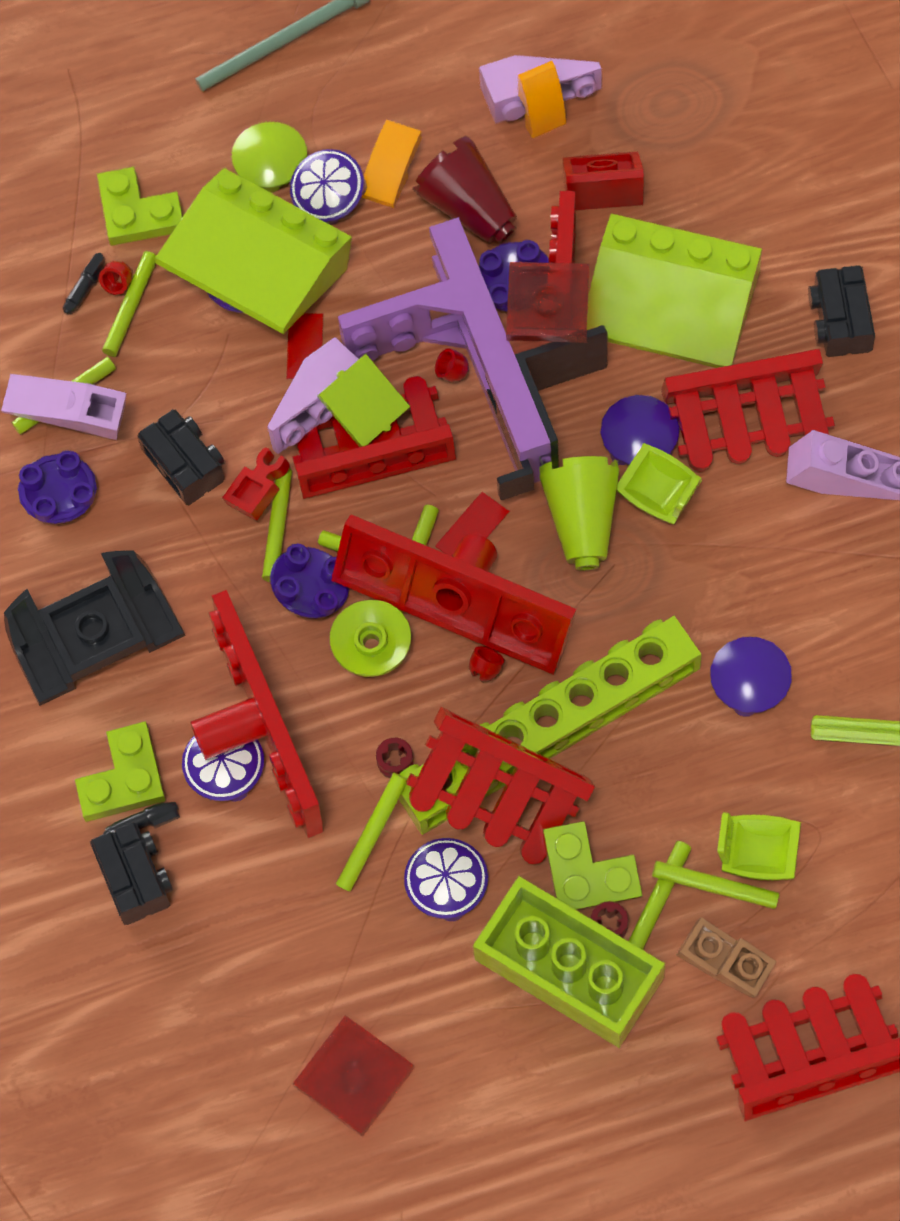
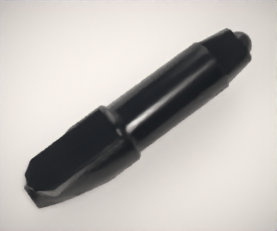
M102 253L94 254L82 271L79 280L69 293L62 308L65 314H73L80 307L93 285L98 281L99 273L105 264V257H103Z
M176 802L155 804L141 812L114 822L105 828L103 834L114 832L115 829L132 822L137 823L139 830L147 826L160 827L180 818Z

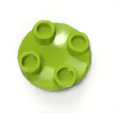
M263 122L251 126L237 138L232 149V163L236 173L270 193L278 191L282 185L291 182L295 169L307 157L306 144L300 133L291 126L280 122Z

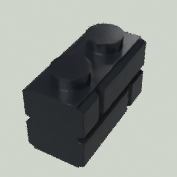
M856 265L842 267L839 270L837 268L818 270L815 274L814 286H808L810 308L818 309L819 320L814 321L817 344L824 343L825 353L828 357L844 356L848 353H869L873 350L875 331L863 267Z
M172 409L159 418L158 422H153L141 430L137 437L141 450L185 505H191L204 496L205 492H210L223 483L225 478L222 465L225 464V461L213 444L206 447L199 439L202 436V432L190 416L183 419L177 410Z
M132 822L115 829L114 832L105 833L90 841L124 925L132 924L145 918L147 915H153L171 906L166 893L173 891L165 868L156 870L151 857L157 855L158 851L149 831L141 834L137 823Z

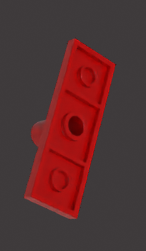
M352 514L344 523L331 581L373 599L387 602L399 610L554 675L560 663L577 610L490 573L489 571L497 559V550L494 544L484 536L478 534L464 536L452 556Z
M227 590L212 595L214 611L208 613L213 626L212 632L220 652L224 651L228 661L226 663L234 685L242 684L248 699L190 722L204 759L207 760L265 737L271 751L269 754L273 766L271 770L280 792L284 791L288 801L287 808L295 828L303 825L308 838L323 833L318 800Z

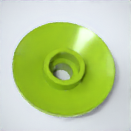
M363 600L348 606L336 617L330 631V646L337 662L347 671L364 677L384 675L397 668L406 658L411 645V631L405 616L393 605L380 600ZM369 639H375L379 642L377 647L371 649L366 648L364 644Z

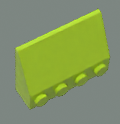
M223 168L201 189L155 257V264L284 334L347 270L352 237Z
M610 214L600 246L580 332L604 325L608 332V342L714 368L733 365L760 273L762 249Z

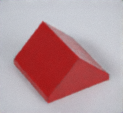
M638 151L562 157L565 191H575L576 211L643 205L644 171Z

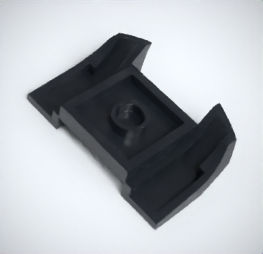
M134 550L101 553L110 574L109 577L40 610L37 609L28 589L24 590L5 610L4 622L8 639L39 706L76 689L75 681L145 647L151 653L186 636L151 570Z

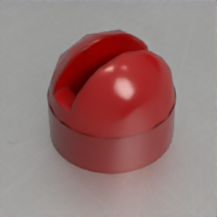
M112 261L99 273V283L106 292L120 295L129 287L133 274L126 263Z
M451 348L444 349L439 354L435 363L436 376L449 382L462 380L469 371L467 358L462 353Z
M478 646L475 647L471 655L469 670L472 676L480 674V681H491L500 673L505 660L495 650Z

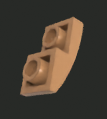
M702 917L696 921L676 954L704 973L752 998L756 997L777 962L744 939L735 940Z

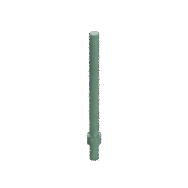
M333 0L195 78V81L203 92L352 7L357 9L370 2V0Z

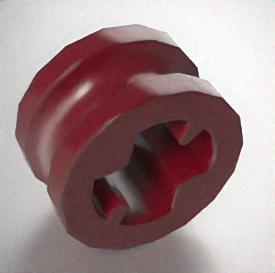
M386 739L376 750L377 766L385 777L391 778L393 773L400 774L409 766L414 765L412 749L403 739ZM398 750L399 756L403 753L406 755L400 758V765L391 766L390 760L387 763L383 761L389 759L390 751Z
M612 901L597 905L592 911L590 919L602 925L601 916L606 915L608 918H613L616 915L619 918L617 919L618 929L613 931L610 927L606 928L623 938L628 930V914L624 907Z

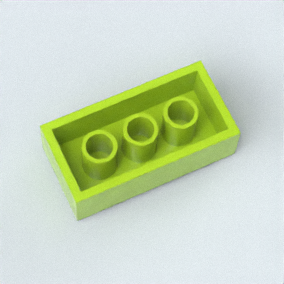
M518 876L473 945L475 961L618 1048L621 1047L664 979L665 963Z

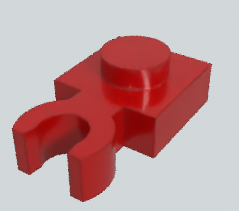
M265 447L257 456L256 468L252 471L244 466L222 499L228 506L257 521L280 490L273 481L283 477L288 472L290 463L281 455L275 464L269 465L275 456L269 448Z

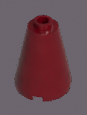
M462 137L453 142L458 149L448 154L443 150L424 168L415 180L418 186H413V190L418 196L452 219L459 217L464 227L486 242L492 243L497 240L499 243H502L516 230L513 223L517 216L475 143L470 137Z

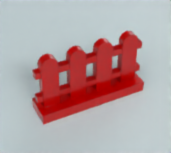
M820 348L666 377L661 388L663 400L666 404L675 403L674 407H669L670 420L678 418L684 445H680L677 448L679 458L687 457L689 466L695 471L702 472L710 467L713 461V451L726 449L727 457L732 463L743 464L751 455V444L764 442L765 448L770 455L780 457L788 451L790 437L803 434L804 437L812 430L829 435L828 429H833L835 424L833 416L825 418L819 391H823L826 388L824 378H815L823 365ZM790 381V385L777 387L779 382ZM752 389V392L739 394L738 390ZM713 395L714 399L700 401V397ZM793 396L800 423L787 425L781 398ZM755 404L761 430L748 432L742 406ZM717 411L723 437L709 440L703 413Z
M419 376L408 378L403 384L404 394H401V396L410 406L409 411L414 425L399 429L396 419L390 424L391 429L389 431H382L366 446L359 447L334 416L306 433L297 443L299 455L292 456L303 499L456 460L450 426L447 424L445 417L437 418L432 401L439 399L436 386L428 388L426 381ZM333 427L338 445L323 448L318 430Z
M440 707L433 722L441 732L438 738L429 736L425 745L432 750L419 775L416 776L410 773L406 784L412 787L409 793V801L412 807L417 811L425 812L430 810L438 799L449 804L446 818L453 828L464 829L476 817L486 822L483 835L489 845L493 847L503 846L512 834L523 840L520 846V853L523 859L533 865L541 863L547 855L543 829L561 826L568 814L575 817L580 809L577 805L573 804L576 797L588 802L595 788L594 784L588 777ZM465 743L478 749L475 756L462 750ZM456 761L469 768L456 793L453 794L443 789V786ZM503 761L515 767L512 774L499 768ZM493 779H496L506 784L491 812L481 807L480 804ZM540 779L552 784L549 791L536 786ZM530 797H533L543 803L530 828L527 829L517 824Z
M852 974L844 980V996L834 1000L829 999L824 989L811 987L803 994L804 1009L789 1013L785 1003L780 1000H770L762 1008L763 1022L749 1026L746 1018L736 1012L724 1016L721 1023L723 1035L717 1036L716 1042L720 1050L728 1048L737 1074L731 1075V1081L734 1089L740 1088L738 1089L739 1108L744 1121L900 1072V1038H897L898 1030L895 1023L886 1026L876 1002L881 1000L883 995L879 985L870 987L868 980L864 976ZM850 1009L860 1035L846 1039L836 1014ZM809 1022L819 1048L805 1052L795 1027ZM769 1035L778 1061L764 1065L754 1040Z

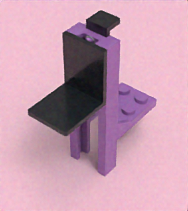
M458 217L429 227L430 238L437 255L432 256V261L439 283L339 315L338 322L342 344L358 359L367 354L374 361L378 356L392 351H406L419 342L467 349L515 469L514 472L497 478L500 500H505L534 490V483L540 481L539 467L545 463L552 462V469L559 468L558 439L538 391L605 369L607 367L608 332L605 326L601 325L514 354ZM430 310L451 314L431 320Z

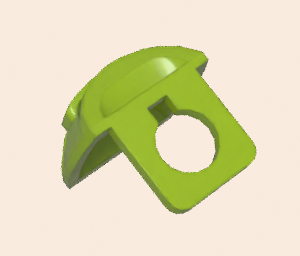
M643 443L618 482L616 491L642 511L674 525L701 483L702 477L696 475L686 465L668 453Z
M723 812L718 842V854L722 861V871L759 880L794 879L801 822L769 815L731 816L730 813Z

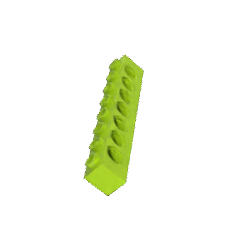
M675 616L664 622L662 619L656 620L649 624L639 637L630 642L628 640L618 642L608 651L607 656L597 662L590 660L581 664L570 678L561 683L559 681L549 683L540 690L538 697L526 704L518 702L504 712V717L492 724L486 722L480 724V726L505 738L517 737L522 741L520 745L551 759L700 670L701 652ZM652 654L658 656L661 661L654 665H648L640 659L645 655ZM612 675H620L627 681L622 685L614 686L609 684L606 679ZM584 695L589 697L592 702L586 706H576L571 700L576 696ZM543 716H551L557 720L556 724L551 727H542L536 721ZM465 743L462 750L475 756L478 749ZM456 761L447 778L452 784L445 790L455 794L469 767ZM503 761L499 768L512 774L515 767ZM414 764L409 766L399 775L408 779L410 773L418 776L423 765ZM493 779L485 797L506 786V784ZM406 784L399 797V801L421 835L447 821L446 811L449 804L437 799L430 810L425 812L417 811L409 801V793L412 787Z

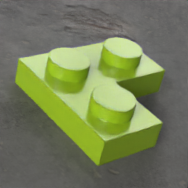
M134 167L97 174L110 246L170 235L182 219L178 192L146 198L140 197Z
M146 721L106 731L115 769L75 779L85 822L166 801Z
M585 821L543 829L555 896L558 900L573 909L596 906L603 902H616L642 896L634 854L593 862Z

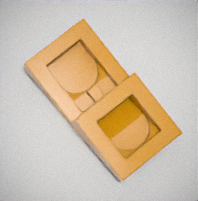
M551 60L517 75L518 96L525 107V125L531 138L533 139L565 125L564 100L556 66Z
M386 119L363 176L367 187L361 198L391 208L395 207L408 180L410 163L422 140L420 130Z

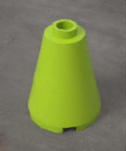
M570 457L562 459L563 467L552 469V462L545 463L539 467V478L567 563L575 564L576 570L599 568V562L606 560L619 476L618 461L614 459L608 465V457Z

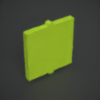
M367 354L361 356L347 370L337 372V378L317 395L359 447L368 445L382 431H389L391 429L390 424L410 407Z

